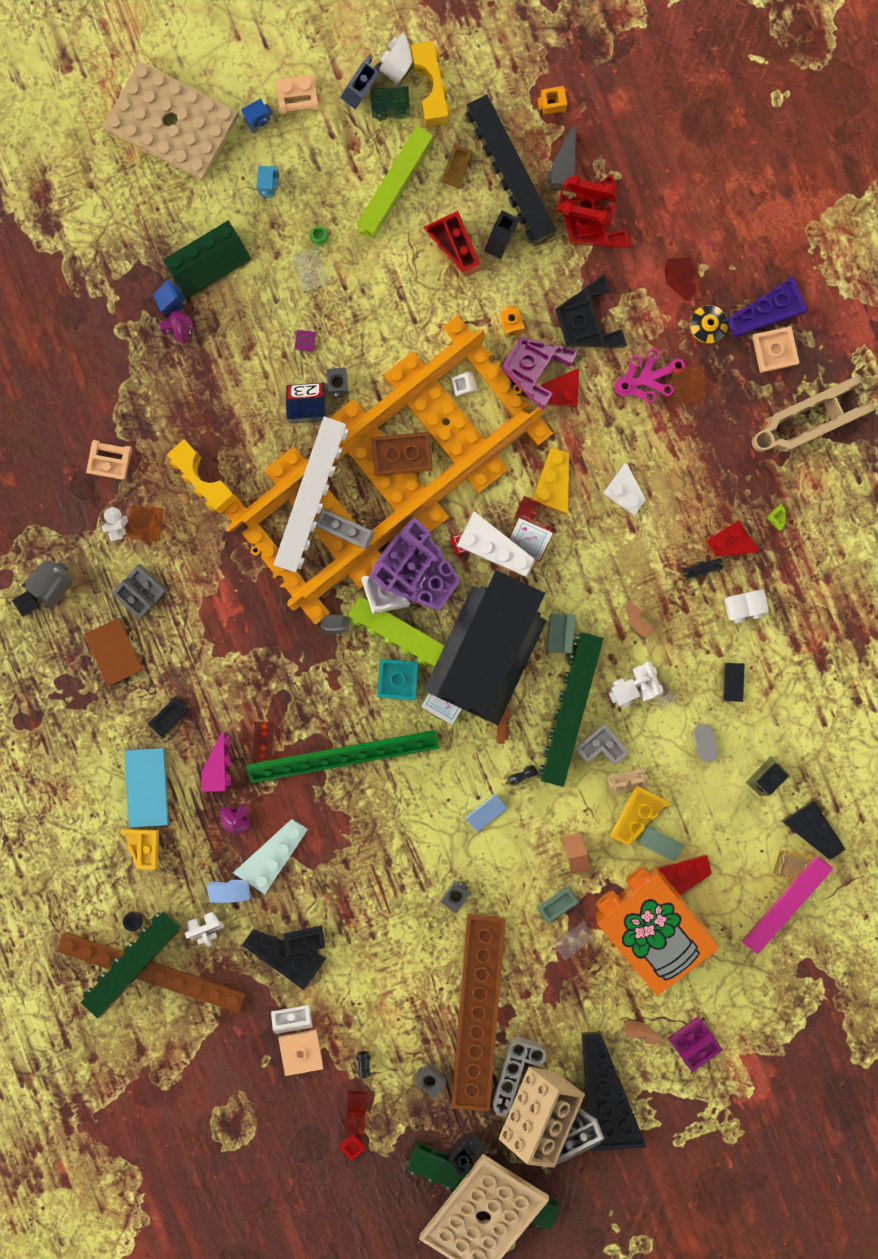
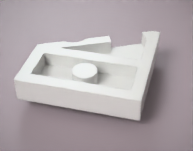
M624 463L603 493L633 516L646 500L626 463Z

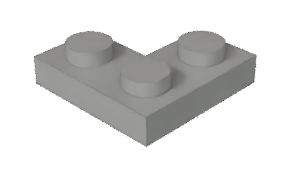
M605 723L575 747L587 763L601 751L614 765L629 754Z

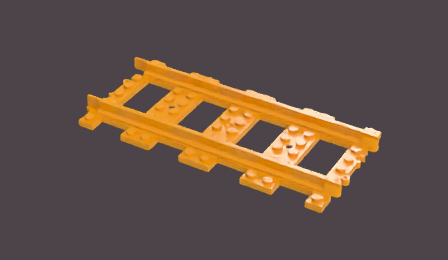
M458 315L443 326V330L454 343L426 365L423 364L414 351L409 353L383 374L394 388V391L365 413L353 398L330 417V419L346 424L345 429H348L345 441L341 440L339 447L342 448L339 459L335 458L333 465L349 453L395 511L372 530L375 533L367 550L315 526L314 533L335 557L332 563L307 583L297 571L295 573L274 565L279 548L259 524L286 502L290 501L294 506L309 459L305 460L294 446L265 469V472L276 484L273 488L248 508L238 498L224 510L232 521L227 531L231 533L243 523L248 526L242 534L250 544L256 545L251 548V553L258 556L262 552L261 558L273 572V578L278 576L284 578V582L280 587L286 588L292 596L288 600L287 606L292 610L301 607L315 625L325 615L330 614L319 598L347 575L351 577L360 589L364 587L361 579L362 577L370 576L374 563L381 555L378 550L391 541L412 518H416L431 533L449 518L438 504L440 500L465 480L469 481L478 494L509 470L498 457V454L525 432L537 446L553 435V432L540 418L544 414L545 409L542 410L538 407L530 414L525 413L531 406L523 396H518L522 389L517 384L511 388V380L499 367V361L496 364L489 362V358L492 357L493 353L487 352L481 345V342L485 339L484 330H476L472 333ZM466 358L514 416L486 439L481 436L438 382ZM406 406L411 409L454 463V465L426 487L414 473L375 476L372 437L384 436L379 431V428ZM445 418L449 419L450 421L449 425L447 426L443 425L442 423L443 419ZM328 489L326 496L322 495L320 503H323L321 512L325 509L356 523ZM316 514L313 521L317 522L320 514Z

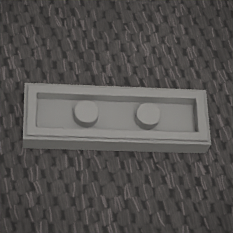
M325 509L322 510L316 523L317 528L366 550L375 533Z

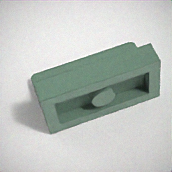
M555 613L550 615L548 651L572 653L575 615Z

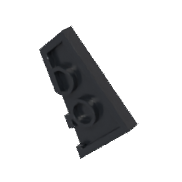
M813 800L781 820L782 823L829 860L846 850Z

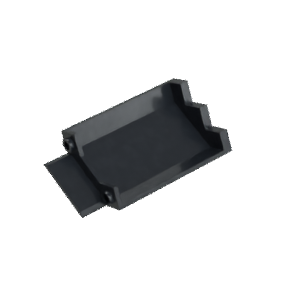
M495 570L488 587L481 586V588L472 586L424 691L498 726L547 620L540 617L541 613L538 612L545 592L498 570Z

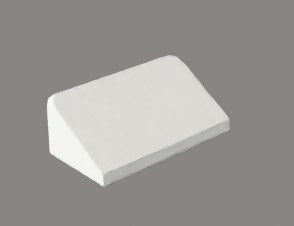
M309 1005L271 1011L272 1028L275 1034L313 1028Z

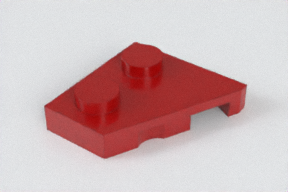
M739 520L706 540L715 557L756 553L759 551Z

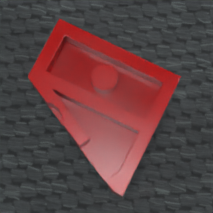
M579 369L570 371L540 385V387L553 393L547 406H578Z

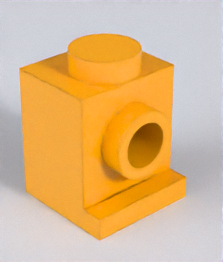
M564 86L541 90L540 98H537L539 110L543 109V115L566 112L567 100Z
M513 305L502 308L503 311L500 312L499 317L505 338L523 333L525 328L519 307L514 308ZM514 316L515 320L509 321L508 317Z

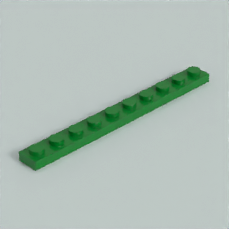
M436 730L253 763L246 765L250 782L256 783L439 749Z

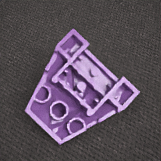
M412 518L393 537L374 563V568L369 578L386 591L440 611L461 580L449 561H445L441 555L440 547L434 544L430 537L432 535L430 531L416 518Z

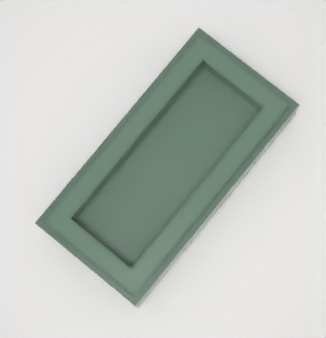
M566 886L537 906V909L547 924H549L578 904L579 901L570 887Z

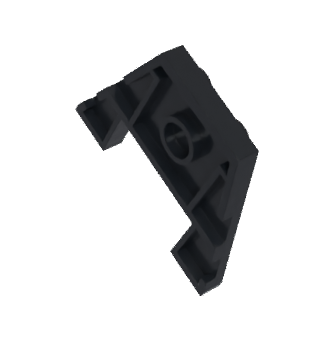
M605 275L599 277L595 282L586 286L581 292L572 296L555 309L566 347L625 348L627 346L622 329L603 335L591 298L610 292Z

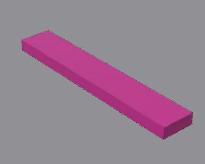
M816 855L743 938V944L759 954L829 875L833 867Z

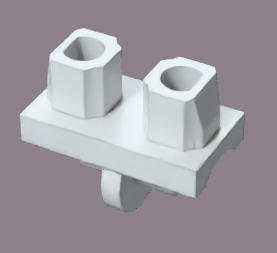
M110 507L104 513L106 523L102 526L103 532H108L110 540L114 541L122 539L123 535L126 534L125 525L128 519L127 516L122 517L118 508Z
M646 662L633 669L636 677L634 685L639 686L644 701H649L664 692L662 685L658 684L656 678L657 671L655 667H652L651 662Z
M214 912L204 915L206 922L204 926L200 927L198 919L187 921L188 932L185 933L186 938L191 940L197 939L199 945L205 943L207 947L212 946V940L217 938L216 933L213 932L224 928L223 922L218 920Z

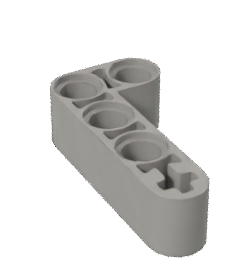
M522 1037L511 1039L493 1097L494 1111L499 1116H505L511 1110L524 1063L541 1065L545 1062L546 1053L541 1043ZM516 1045L523 1046L521 1051H515L513 1048ZM536 1050L542 1052L538 1057L532 1056V1053ZM512 1063L518 1065L515 1070H510L508 1066ZM506 1082L512 1083V1086L510 1088H504L503 1084ZM503 1096H505V1103H503L502 1106H499V1104L502 1103Z

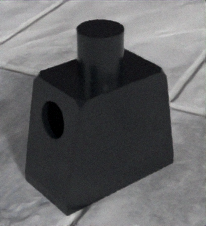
M770 756L746 783L759 796H770L789 775Z

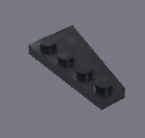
M254 928L242 944L243 947L303 990H305L327 958L312 951L287 956L284 940Z

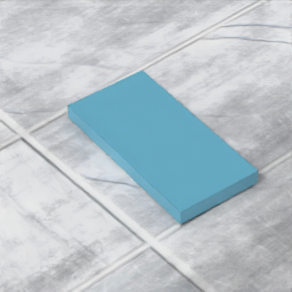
M165 748L125 750L129 827L168 825Z

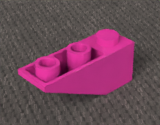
M227 732L220 734L201 772L202 792L226 791L228 786H231V775H228L231 757L227 754V748H230V736H227Z

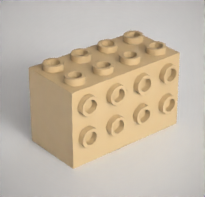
M528 1067L502 1128L499 1140L527 1165L554 1168L585 1094L555 1071Z

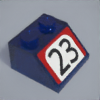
M325 383L286 385V415L289 424L320 422L324 416L327 417Z

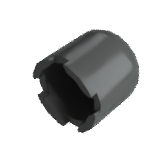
M46 560L32 572L21 586L43 601L48 607L54 609L70 588L72 577L67 572L69 568L61 561L55 563Z

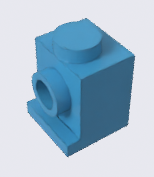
M258 165L257 190L259 195H262L264 198H273L275 196V189L278 190V177L280 178L278 167Z

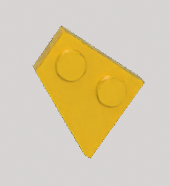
M121 829V834L125 835L129 844L127 847L133 856L136 868L158 869L159 830Z

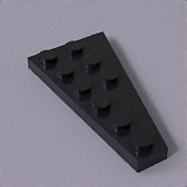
M582 1032L586 1113L597 1119L604 1136V1140L599 1145L589 1149V1151L647 1147L601 1032Z

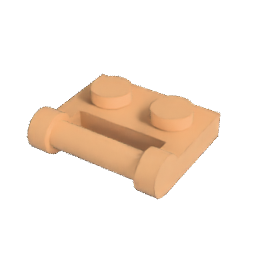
M314 75L276 80L281 115L287 114L290 111L312 108L313 110H319ZM311 98L310 101L285 103V101Z
M93 440L86 473L126 481L132 447H120ZM100 450L123 456L122 460L98 456V452Z

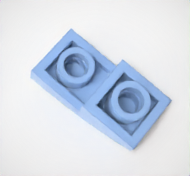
M231 879L228 883L211 881L207 884L209 902L230 903L251 899L248 881Z

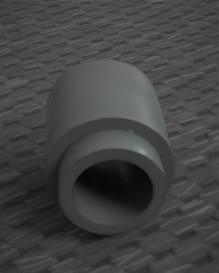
M343 614L325 615L324 618H321V630H324L325 634H343L348 632V616H343Z

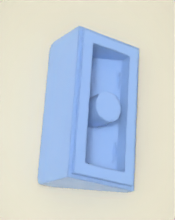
M495 793L468 814L466 819L478 832L504 812L507 807Z

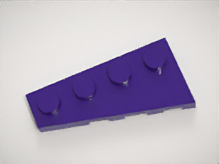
M791 277L787 282L777 286L767 295H763L753 304L746 306L729 317L727 322L735 338L807 312V307L794 277Z

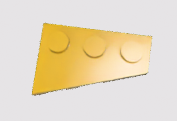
M551 447L531 502L568 514L569 453Z
M636 785L610 837L629 846L644 830V827L652 819L654 820L658 813L664 807H667L670 802Z

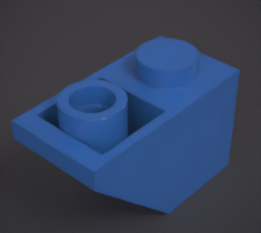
M167 280L153 294L164 317L169 316L174 310L179 311L185 308L183 301L186 299L181 289H179L177 284L173 285L170 280Z

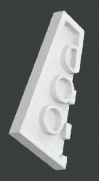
M473 512L457 545L468 552L526 578L535 562L533 557L476 512Z

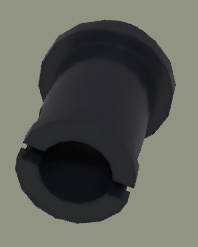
M360 1051L357 1053L358 1056H356L359 1077L367 1078V1076H371L369 1061L371 1055H369L368 1051Z

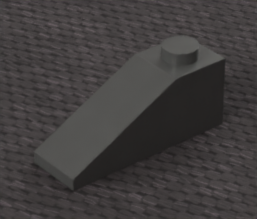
M571 127L552 164L551 171H547V183H550V190H561L563 182L570 178L571 175H575L576 127Z

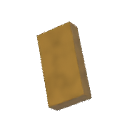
M454 144L442 183L460 189L472 150Z

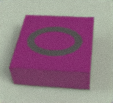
M297 330L295 350L314 352L316 332Z

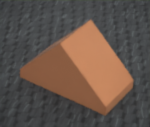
M581 832L563 836L562 839L571 875L590 870L588 854Z

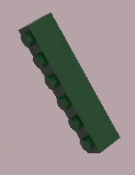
M166 911L158 912L151 919L153 923L148 928L144 927L138 933V940L135 943L130 942L123 950L126 953L121 958L117 957L110 964L112 968L108 973L103 972L97 978L98 984L93 989L90 987L82 995L84 999L80 1003L97 1019L104 1015L182 928Z

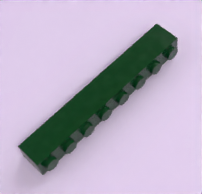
M579 632V635H575L573 646H576L574 654H570L568 664L571 666L569 672H565L563 678L565 688L564 691H560L558 701L561 703L559 709H555L553 715L555 725L554 728H550L548 739L551 740L549 747L545 746L543 752L545 762L544 765H540L538 776H540L542 782L564 787L604 638L584 632Z
M416 1141L407 1162V1170L414 1176L425 1177L429 1182L442 1184L446 1189L454 1192L474 1165L462 1177H459L448 1162L449 1154ZM549 1197V1201L532 1221L536 1227L551 1230L560 1209L558 1200Z

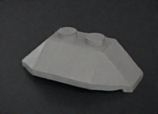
M579 1108L556 1164L567 1161L599 1145L604 1140L596 1118Z

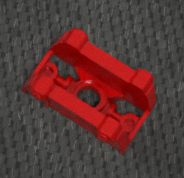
M571 175L562 184L556 213L566 214L569 217L571 215L610 226L618 197L616 189H614L615 186L611 183L605 185L581 180L577 175ZM563 190L574 193L577 198H574V200L569 199L567 195L563 194ZM602 200L613 202V206L600 207L598 202ZM583 201L590 202L591 209L581 207V203Z

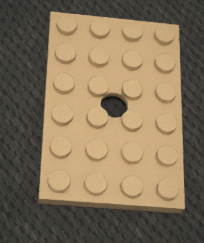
M138 61L104 123L103 129L204 181L239 117V113L223 103ZM167 114H175L178 118L177 123L169 127L164 124V117Z
M483 1154L421 1232L419 1240L449 1259H501L549 1201V1195ZM480 1211H486L491 1215V1219L480 1221L477 1219L476 1214Z

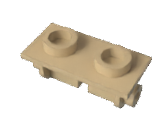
M644 768L606 776L610 795L632 791L636 785L641 788L648 787V777L645 775Z

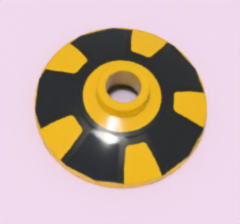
M705 305L693 313L690 320V330L693 336L700 342L715 343L726 334L728 319L720 308L713 305ZM712 320L714 324L711 326L707 321Z

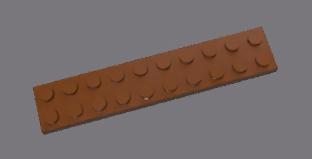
M467 914L451 1109L490 1112L505 917Z

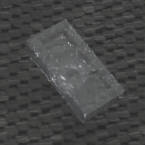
M582 921L555 941L553 946L565 961L592 941L595 936L585 922Z

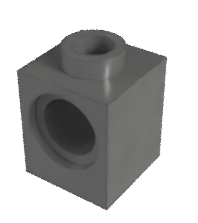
M346 367L327 369L328 392L330 396L342 398L345 397V394H349ZM335 380H342L343 385L336 388L333 386Z
M453 880L441 897V903L457 913L470 895L469 890H467L469 887L461 881L457 883ZM459 891L462 895L459 899H453L451 893Z
M429 1063L425 1067H420L415 1075L416 1085L433 1098L437 1096L446 1084V1077ZM432 1076L435 1080L429 1083L425 1081V1078Z

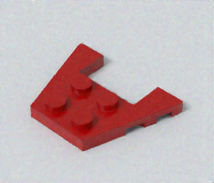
M613 174L597 182V184L602 185L611 183L615 186L614 189L617 192ZM583 201L581 207L591 209V203ZM563 214L570 244L614 248H630L631 246L627 229L607 233L604 223H596L595 221L571 215L569 217Z

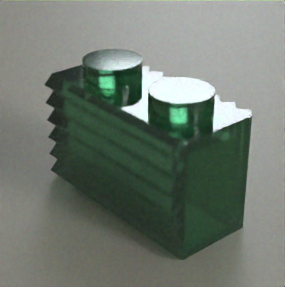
M408 86L370 89L372 118L386 120L388 117L403 119L410 116Z

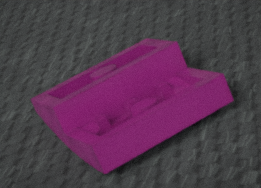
M699 1016L668 1037L691 1072H694L723 1051Z

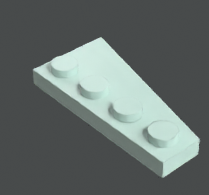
M291 819L236 869L233 874L242 880L248 881L251 886L265 894L308 829L294 819Z

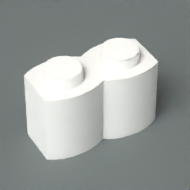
M764 589L724 598L728 620H734V623L746 621L745 617L753 616V619L765 616L764 613L769 612Z

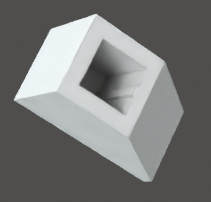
M401 33L398 39L396 37L392 39L388 46L390 51L386 50L380 59L383 63L379 70L396 84L402 79L413 62L404 33Z

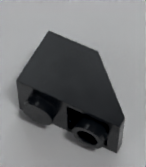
M502 210L492 229L484 252L501 260L518 227L519 218Z
M475 1133L464 1134L451 1148L448 1162L459 1177H462L483 1154L486 1147Z

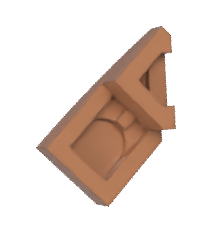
M629 601L626 605L629 623L640 636L645 638L651 634L654 628L639 618L643 611Z
M624 1020L626 1037H644L645 1044H662V1037L645 1023Z

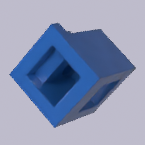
M261 98L241 109L243 117L252 133L256 132V127L266 125L271 119L270 115L273 114L268 103L264 105Z

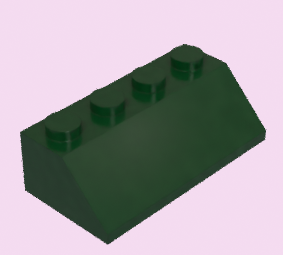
M229 220L163 259L187 299L252 260Z

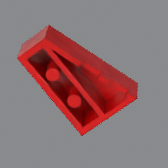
M459 211L423 227L426 233L465 277L482 270Z

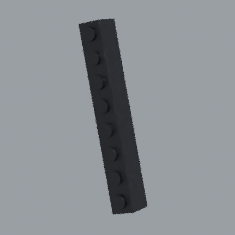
M486 94L468 103L465 117L468 123H472L475 128L473 130L474 135L478 141L481 140L483 153L486 158H490L494 174L499 175L501 179L499 181L503 191H507L509 195L508 201L512 208L515 207L519 223L521 225L524 224L527 230L525 231L529 242L532 241L534 246H537L554 237L557 230L488 95Z

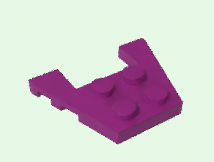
M520 337L503 364L502 370L544 410L553 393L538 386V380L552 358L570 367L579 350L573 348L572 350H567L559 345L553 347L544 345V342Z

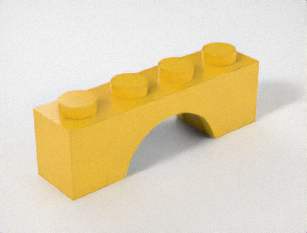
M433 41L411 45V56L414 71L428 77L433 85L430 95L422 101L425 126L448 123V116L451 115L450 104L445 102L447 89L446 85H442L441 82L444 75L442 66L438 67L437 60H440L439 49L434 47Z
M185 439L167 454L171 459L169 463L176 470L180 469L183 472L181 477L188 484L192 483L195 486L193 490L200 498L205 497L207 500L205 504L212 512L216 510L221 514L238 499L221 480L213 483L201 481L198 474V465L201 457Z

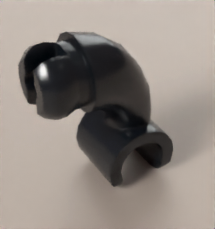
M527 766L523 772L510 775L508 777V780H510L509 784L517 785L527 777L531 778L537 775L538 772L535 766Z

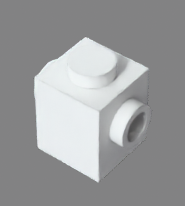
M623 678L612 682L613 686L609 687L611 692L608 694L612 703L616 702L619 706H629L634 703L633 699L640 697L632 678L625 681Z

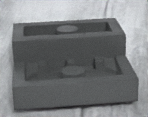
M138 564L129 576L121 581L112 592V595L140 620L162 598L168 589L141 564Z

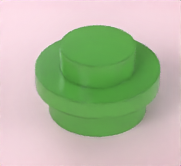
M316 226L310 231V240L317 246L324 245L329 239L327 229L322 226Z

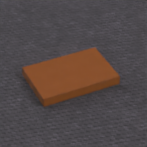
M429 432L372 437L375 476L433 471Z
M120 618L84 634L107 686H111L144 670Z

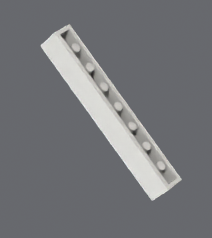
M325 416L323 417L274 562L275 566L296 573L297 568L301 569L304 558H301L303 550H308L311 540L307 538L309 532H314L317 523L313 520L315 515L321 512L323 503H320L322 495L326 496L329 485L326 484L328 477L332 478L336 467L332 465L335 458L339 459L342 450L339 447L340 441H345L348 433L344 423Z

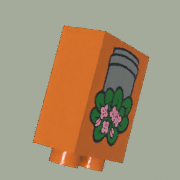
M642 866L628 876L626 882L629 887L617 895L611 890L597 901L596 907L599 911L596 912V920L598 926L658 997L716 952L719 946L714 935L659 869L654 866L651 870L647 871Z

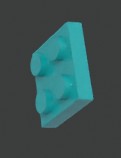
M380 659L377 697L415 700L418 662Z

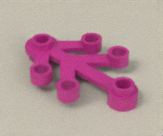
M651 349L647 354L648 359L640 377L632 380L636 368L642 363V359L635 355L630 359V366L625 377L617 380L615 391L623 397L632 394L643 399L647 404H651L655 400L656 395L652 391L644 392L636 388L639 385L647 386L660 392L663 396L669 397L674 391L672 385H663L654 380L670 373L680 375L685 370V362L677 358L669 366L650 373L654 362L660 356L657 349ZM655 352L656 358H652L650 353ZM637 359L639 364L634 365L632 360ZM675 363H680L681 369H677ZM623 383L627 384L628 389L624 390L621 385ZM664 388H669L670 393H665ZM646 395H652L653 399L651 401L647 400Z

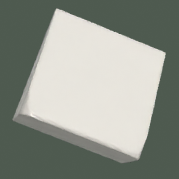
M466 372L451 378L455 396L478 391L474 373Z

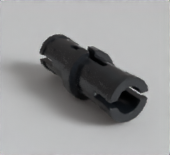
M718 558L708 562L701 561L697 565L683 568V573H688L684 575L685 579L688 580L700 575L707 576L710 572L723 570V564L716 565L723 563L722 559Z

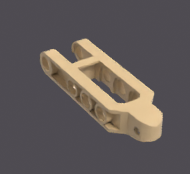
M859 375L774 414L769 418L766 429L752 438L753 448L757 452H765L771 448L787 452L874 411V406L870 401L863 406L844 413L836 398L862 385L863 383ZM822 403L824 404L831 419L830 421L790 440L779 438L776 431L778 424Z

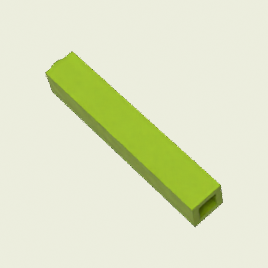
M416 126L357 222L359 233L364 237L369 238L370 236L375 239L432 146V134L419 126Z

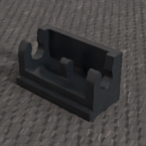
M322 925L283 934L287 956L325 948Z

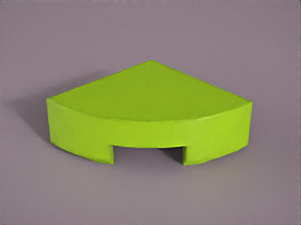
M779 504L766 517L779 531L783 529L786 523V510L784 506Z

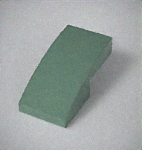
M647 826L639 844L676 862L684 844Z

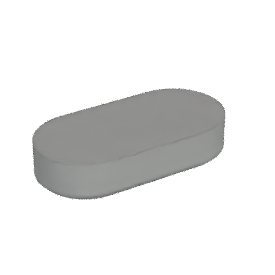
M699 724L693 730L698 755L703 761L712 762L718 756V748L713 730L709 725Z

